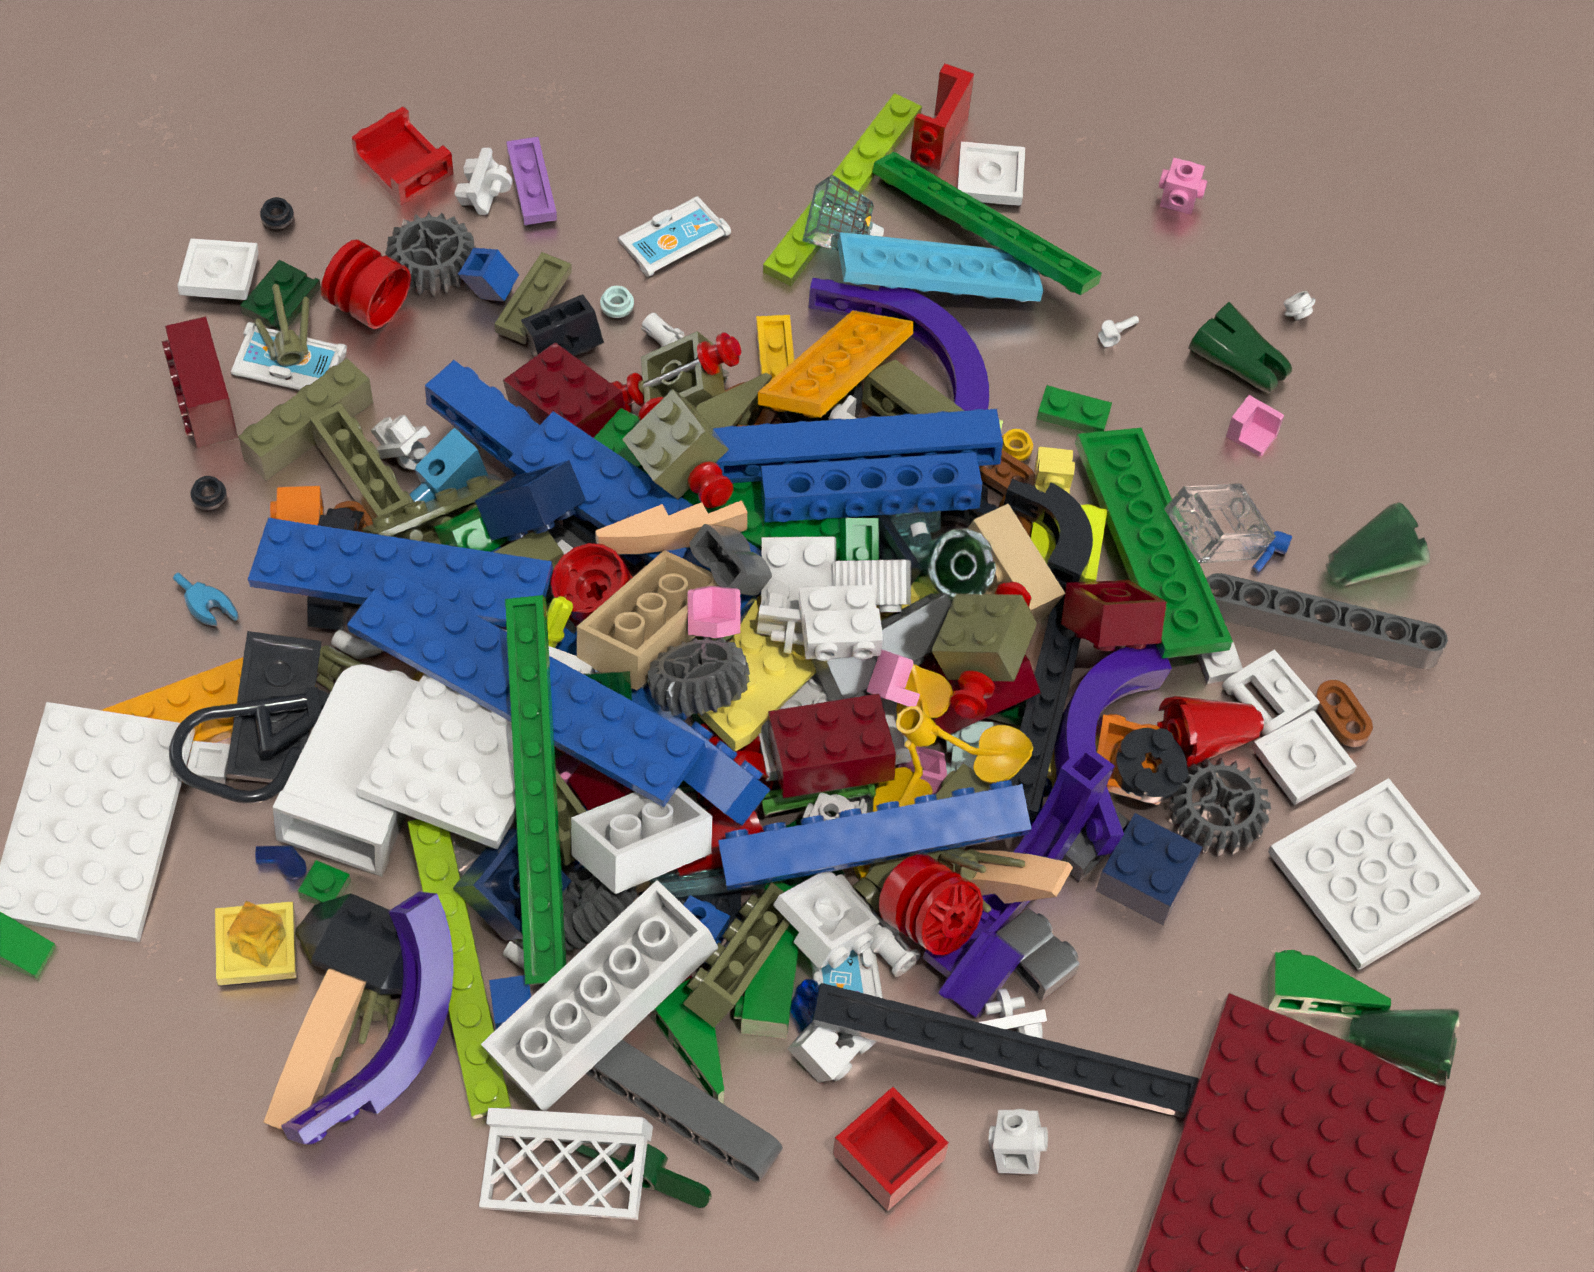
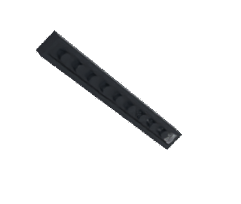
M821 983L818 987L811 1025L1181 1118L1186 1117L1198 1081L1197 1077Z

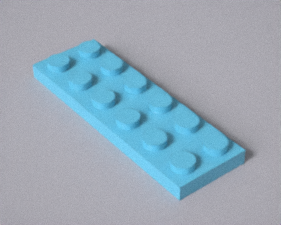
M843 232L839 234L837 244L844 282H851L855 285H880L892 289L898 287L917 289L922 292L939 291L949 292L953 295H978L990 299L995 297L1008 298L1020 302L1041 301L1043 288L1038 270L1014 259L1012 255L1002 249Z

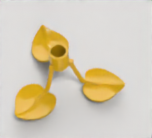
M913 664L905 689L918 693L920 696L916 706H906L897 703L896 727L907 738L904 746L909 750L915 772L906 767L896 768L895 780L880 782L875 791L873 812L877 811L876 806L882 803L898 801L900 807L915 804L914 799L917 797L932 794V786L927 781L920 779L923 775V769L916 747H926L933 744L937 736L972 755H977L973 764L974 772L983 782L988 784L1007 781L1014 777L1032 756V742L1022 731L1007 725H997L986 729L980 736L979 748L972 747L943 731L931 718L940 717L947 711L953 693L952 687L947 679L940 674Z

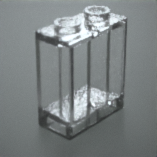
M1241 483L1183 486L1164 508L1199 564L1257 559L1276 538ZM1209 510H1221L1235 533H1224Z

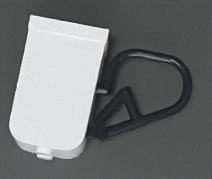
M361 664L344 670L338 677L331 693L319 690L318 686L305 688L304 694L250 700L249 702L212 706L197 710L178 725L169 745L171 767L176 775L187 785L236 803H259L279 793L273 805L277 841L383 877L389 863L390 853L407 815L359 797L357 787L419 682L410 679L406 674L397 670L389 672L374 666ZM307 708L308 712L273 736L270 713ZM255 715L259 750L262 756L273 755L314 727L304 748L292 747L276 778L265 787L256 790H240L193 773L186 766L182 756L183 744L188 734L197 725L208 720Z

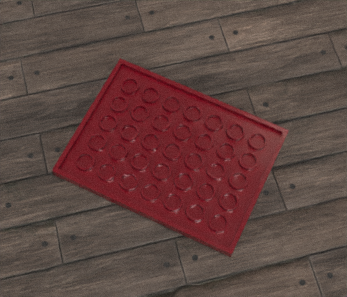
M1228 993L1224 999L1134 1272H1394L1448 1083Z

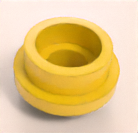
M1011 429L1002 436V450L1021 462L1031 456L1033 442L1027 432L1021 429Z

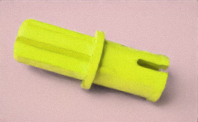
M562 596L554 598L547 611L549 646L556 648L557 643L564 639L563 629L573 609V603Z

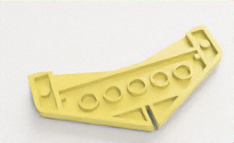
M914 582L911 586V604L934 592L926 585ZM760 595L754 601L740 624L741 633L734 634L730 641L735 642L737 648H742L743 654L746 656L750 670V682L747 683L748 690L741 693V699L731 701L730 707H720L716 713L708 711L703 716L697 713L734 751L750 744L761 733L762 725L768 720V711L779 710L817 673L811 661L812 659H806L804 645L792 644V652L788 654L784 653L785 642L771 641V635L757 634L759 608L761 605ZM901 605V610L909 605ZM880 612V620L882 621L896 612Z

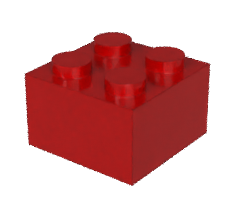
M892 1087L835 1137L833 1155L889 1211L945 1160L949 1142Z

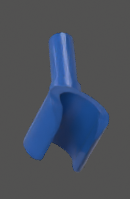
M1275 531L1264 553L1252 566V570L1259 573L1273 556L1274 551L1285 555L1292 536L1281 531Z

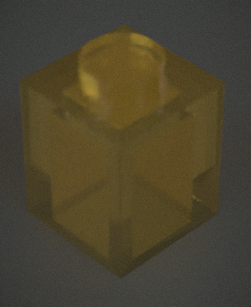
M246 901L229 928L227 936L233 953L268 967L284 940L286 932L281 915Z

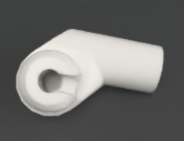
M338 630L331 641L333 646L356 659L380 655L383 650L362 638L357 639L343 630Z

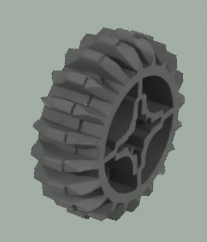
M428 211L424 218H420L415 214L412 222L403 219L402 227H394L393 236L388 237L385 255L409 268L411 281L408 291L416 287L420 295L425 290H430L434 296L436 291L440 289L448 293L449 286L451 285L457 288L460 287L461 280L463 279L458 274L472 249L476 248L474 246V237L471 232H468L465 223L458 224L455 216L446 220L442 212L438 217H432Z
M707 637L705 640H697L695 638L687 643L681 641V644L676 647L669 646L667 652L659 653L657 660L650 663V670L647 671L648 686L655 705H660L662 711H671L672 715L684 713L686 717L695 713H700L703 716L705 712L713 711L716 713L720 707H730L731 701L741 699V693L748 690L747 683L750 682L749 665L742 648H737L735 642L726 643L724 638H719L715 641L711 637Z
M1222 757L1216 761L1215 765H1212L1207 758L1200 767L1193 764L1188 769L1187 779L1172 795L1169 808L1173 811L1172 823L1180 824L1178 829L1179 835L1190 834V841L1203 844V853L1208 851L1210 847H1215L1218 856L1223 854L1225 847L1233 855L1238 852L1240 846L1247 850L1251 847L1253 840L1257 841L1261 838L1263 829L1268 825V814L1271 810V803L1266 801L1268 789L1260 788L1262 783L1261 777L1252 779L1249 777L1251 774L1250 767L1243 771L1238 770L1236 760L1230 766L1224 765ZM1205 788V797H1202L1199 802L1193 803L1192 795ZM1247 810L1248 818L1242 823L1235 825V816L1239 815L1240 811Z
M583 865L575 872H569L568 878L571 880V883L562 893L565 949L567 951L573 950L575 947L581 949L587 943H590L633 903V900L638 895L636 892L637 886L615 894Z

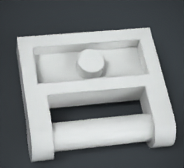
M1275 649L1231 675L1222 685L1228 695H1234L1240 703L1254 705L1261 712L1264 719V728L1261 731L1263 736L1313 710H1317L1320 703ZM1251 681L1279 716L1273 719L1245 687V684Z

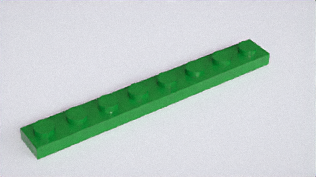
M892 152L874 162L872 173L884 179L887 184L906 192L911 198L921 201L933 208L938 214L960 224L963 229L972 231L985 239L989 244L1009 253L1014 259L1038 270L1041 275L1060 283L1068 291L1081 296L1099 284L1102 275L1100 271L900 154Z

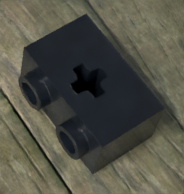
M583 294L521 319L530 351L534 357L554 343H557L573 356L588 352L593 347L604 343L595 310Z

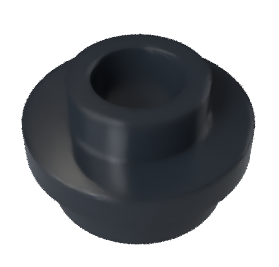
M274 197L265 201L260 211V217L265 226L271 229H281L287 227L293 221L294 211L285 199Z
M203 476L195 481L190 495L196 507L203 510H212L224 503L227 492L225 485L213 476ZM213 493L211 496H205L206 494Z

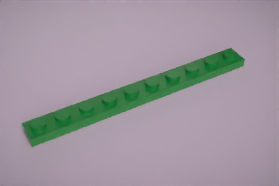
M543 595L505 599L526 985L546 984L566 965L546 598Z

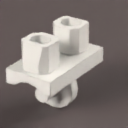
M482 148L479 158L466 159L463 168L464 174L470 183L457 184L455 196L460 205H473L479 215H487L494 196H498L499 192L509 191L513 182L512 177L506 172L507 168L493 160L491 148Z
M405 415L399 416L394 420L390 417L384 418L371 429L372 434L381 444L377 447L380 459L396 457L399 465L404 469L414 470L416 465L427 455L424 445L417 440L427 438L431 433L425 426L413 427Z
M769 593L765 604L760 605L757 634L771 635V641L785 642L784 653L791 654L792 644L804 645L800 610L786 608L788 597L783 594Z
M1006 988L997 990V1001L985 1003L987 1015L999 1013L1001 1018L979 1023L1003 1029L1016 1028V1031L1019 1033L1043 1039L1041 1022L1047 1021L1045 1009L1013 1016V1010L1025 1008L1023 996L1010 998Z

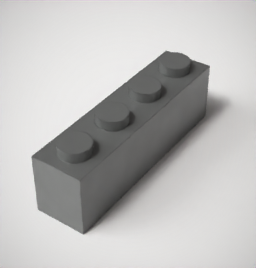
M930 593L903 608L902 612H896L882 620V650L911 659L913 664L917 666L925 661L924 656L932 652L951 607V601L947 593ZM878 656L868 659L845 657L835 658L830 661H820L818 659H812L811 661L830 700H841L865 695L864 690L868 688Z

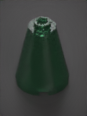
M1400 502L1389 505L1328 555L1329 562L1326 563V569L1331 579L1335 583L1339 581L1342 585L1346 586L1422 568L1429 564L1430 553L1424 537L1418 539L1414 529L1419 527L1410 511Z
M960 528L947 531L913 553L923 568L916 580L937 593H947L952 601L956 594H984L993 583L996 573V562H993L990 551L993 550L991 544L980 533L970 529Z
M1452 1008L1362 1010L1360 1018H1352L1349 1040L1356 1041L1355 1045L1362 1047L1388 1063L1396 1065L1404 1071L1438 1086L1447 1087V1079L1450 1078L1457 1043L1454 1030L1455 1026H1459L1460 1010Z

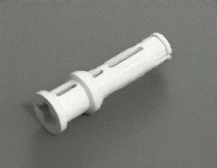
M843 874L837 875L836 877L880 921L872 934L874 937V941L870 946L872 952L879 953L893 968L892 974L895 977L906 973L920 959L921 953L917 949L912 950L898 935L899 931L887 925L866 900L850 885Z

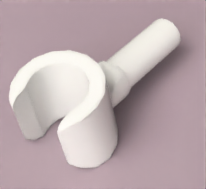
M1133 316L1115 324L1112 320L1105 321L1101 327L1102 331L1098 333L1103 346L1111 347L1117 344L1121 339L1119 332L1139 323V319L1137 316Z

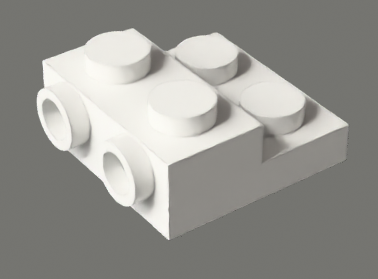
M873 584L799 588L798 598L806 659L830 661L835 658L855 657L857 659H868L873 656H880L883 634L879 608H876Z
M831 871L817 874L780 894L773 905L798 930L799 934L794 943L819 969L828 964L833 969L839 967L849 957L852 950L857 954L864 952L873 943L874 937L872 934L880 923Z

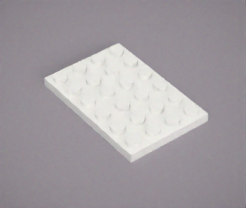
M549 646V656L580 673L595 672L592 666L580 660L577 656ZM424 674L357 787L358 796L498 849L516 817L512 723Z
M46 702L0 862V912L21 924L140 943L182 780L172 769L169 760L170 741L180 723ZM195 728L191 730L183 744L182 756L185 764L188 761Z

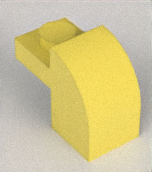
M1038 447L1034 469V486L1038 490L1045 493L1050 483H1053L1070 494L1075 462H1072L1073 450Z

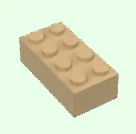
M664 550L577 626V658L599 672L630 671L631 688L639 690L647 682V671L650 670V663L657 660L659 653L667 652L669 646H679L681 641L685 643L691 642L696 637L695 635H688V591L719 585L714 580L710 571Z

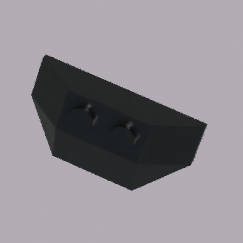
M350 893L315 904L295 929V935L300 940L302 948L311 964L327 971L328 969H334L366 981L365 988L379 994H402L403 957L397 931L388 913L389 909Z

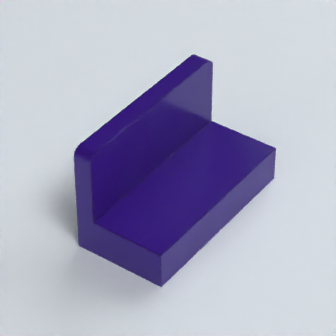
M982 931L938 994L943 998L953 999L974 1017L980 1018L985 1011V1003H990L993 1000L997 990L1001 989L1025 955L995 932Z

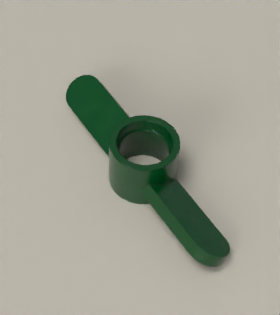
M583 1143L576 1149V1151L594 1159L600 1155L592 1143ZM647 1144L642 1189L657 1190L697 1208L706 1207L712 1198L709 1188L666 1169L668 1157L656 1147ZM630 1146L625 1157L617 1153L609 1156L621 1172L634 1161L636 1146ZM632 1174L627 1177L630 1183L632 1181Z

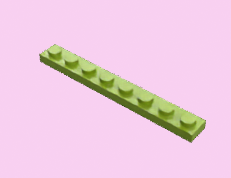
M896 93L892 95L764 262L763 273L789 286L794 284L834 231L829 229L827 233L828 228L820 225L828 226L830 217L822 213L831 216L832 208L825 205L826 202H829L826 198L833 203L835 197L827 193L836 194L837 186L830 183V181L838 185L840 179L839 187L848 191L850 186V193L858 198L859 194L865 190L875 176L872 173L874 162L895 150L914 125L916 115L921 113V105ZM838 188L837 197L846 201L848 193ZM849 194L847 202L853 205L857 199ZM836 198L835 203L841 204L845 208V202ZM847 204L846 209H850L852 206ZM834 205L835 208L839 207L841 211L844 212V209L841 206ZM834 209L832 217L842 220L843 213ZM831 218L830 227L835 229L840 221Z
M419 819L408 821L423 892L438 894L450 930L454 973L448 1010L471 1116L473 1119L487 1116L488 1108L512 1109L504 1071L481 1045L495 1029L467 904L453 889L461 877L451 832Z

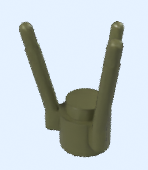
M274 284L272 289L281 331L276 334V339L273 342L261 319L257 318L255 324L269 349L271 360H277L280 365L284 366L296 365L304 359V355L309 353L307 346L309 298L304 297L302 300L300 335L298 336L295 331L288 329L280 289L277 284Z
M325 645L320 650L317 682L331 692L335 685L333 681L337 680L344 670L351 666L367 664L352 659L329 645Z
M959 848L944 850L939 858L940 863L968 880L973 879L977 872H986V867L979 864L978 861L1015 867L1025 866L1024 860L980 853L973 849L968 851ZM983 900V910L988 913L991 911V907Z
M364 988L342 1055L335 1059L331 1073L337 1070L360 1015L363 1018L358 1039L360 1044H365L371 1021H380L384 1018V1015L387 1016L389 1034L396 1018L398 1004L396 1001L391 1000L392 994H379Z

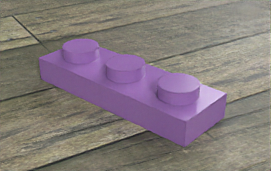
M539 137L506 141L507 153L524 225L557 220V212Z

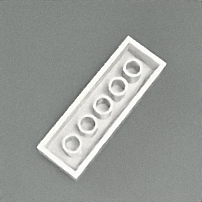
M657 880L481 1045L520 1089L542 1111H547L718 949V946L709 929Z

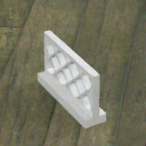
M488 1108L486 1124L490 1126L479 1203L480 1208L638 1220L647 1142H651L653 1125L645 1118ZM500 1138H515L523 1149L505 1164L498 1155ZM523 1139H532L533 1141L527 1145ZM545 1140L554 1141L561 1152L543 1166L532 1151ZM561 1141L572 1143L565 1148ZM583 1143H592L600 1155L582 1169L571 1153ZM600 1144H609L610 1146L604 1150ZM622 1145L636 1146L634 1161L621 1172L609 1156ZM528 1155L539 1171L521 1185L510 1170ZM567 1158L578 1173L560 1188L549 1172ZM606 1160L617 1176L599 1191L587 1175ZM497 1163L501 1167L498 1171H496ZM506 1174L517 1190L505 1200H492L494 1184ZM630 1174H632L631 1183L627 1180ZM545 1177L556 1192L544 1203H535L527 1191ZM584 1179L595 1195L582 1206L573 1205L565 1194ZM621 1182L630 1191L628 1209L612 1208L605 1199V1196ZM523 1196L527 1202H520L516 1200ZM559 1199H562L566 1205L555 1203ZM599 1201H601L605 1207L593 1206L596 1205Z

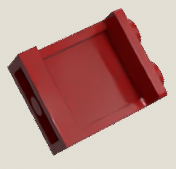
M944 63L939 72L934 113L937 117L932 118L918 113L914 119L910 154L912 161L937 170L941 169L969 117L974 73Z
M404 106L388 113L379 121L367 128L361 129L352 136L354 158L401 206L454 174L452 153L444 145L436 149L411 124L409 111Z

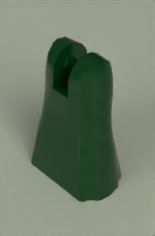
M1230 302L1215 314L1214 319H1209L1199 328L1188 349L1234 373L1265 393H1271L1278 386V380H1285L1292 372L1289 360L1263 338Z

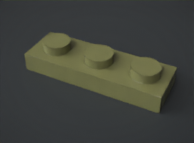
M541 252L495 322V332L526 344L527 339L521 319L550 307L572 273L571 263Z

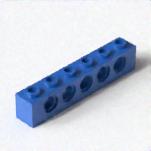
M976 452L761 466V498L765 522L820 520L826 518L927 513L980 508L982 480Z

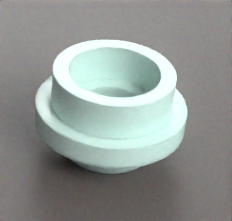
M611 286L602 295L600 306L607 316L621 318L632 312L634 298L625 287Z

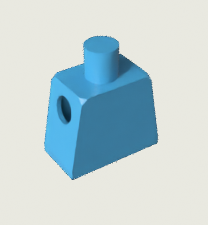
M453 428L416 465L415 471L421 484L409 495L413 502L425 501L426 503L436 499L435 494L448 488H456L458 490L467 486L466 481L482 475L488 476L478 449L456 428Z

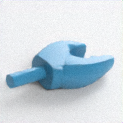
M176 573L173 576V580L186 590L184 594L186 606L198 621L205 625L217 626L215 617L208 611L212 607L220 608L222 613L227 614L234 621L239 619L235 606L221 590L201 582H196L192 585L180 573Z

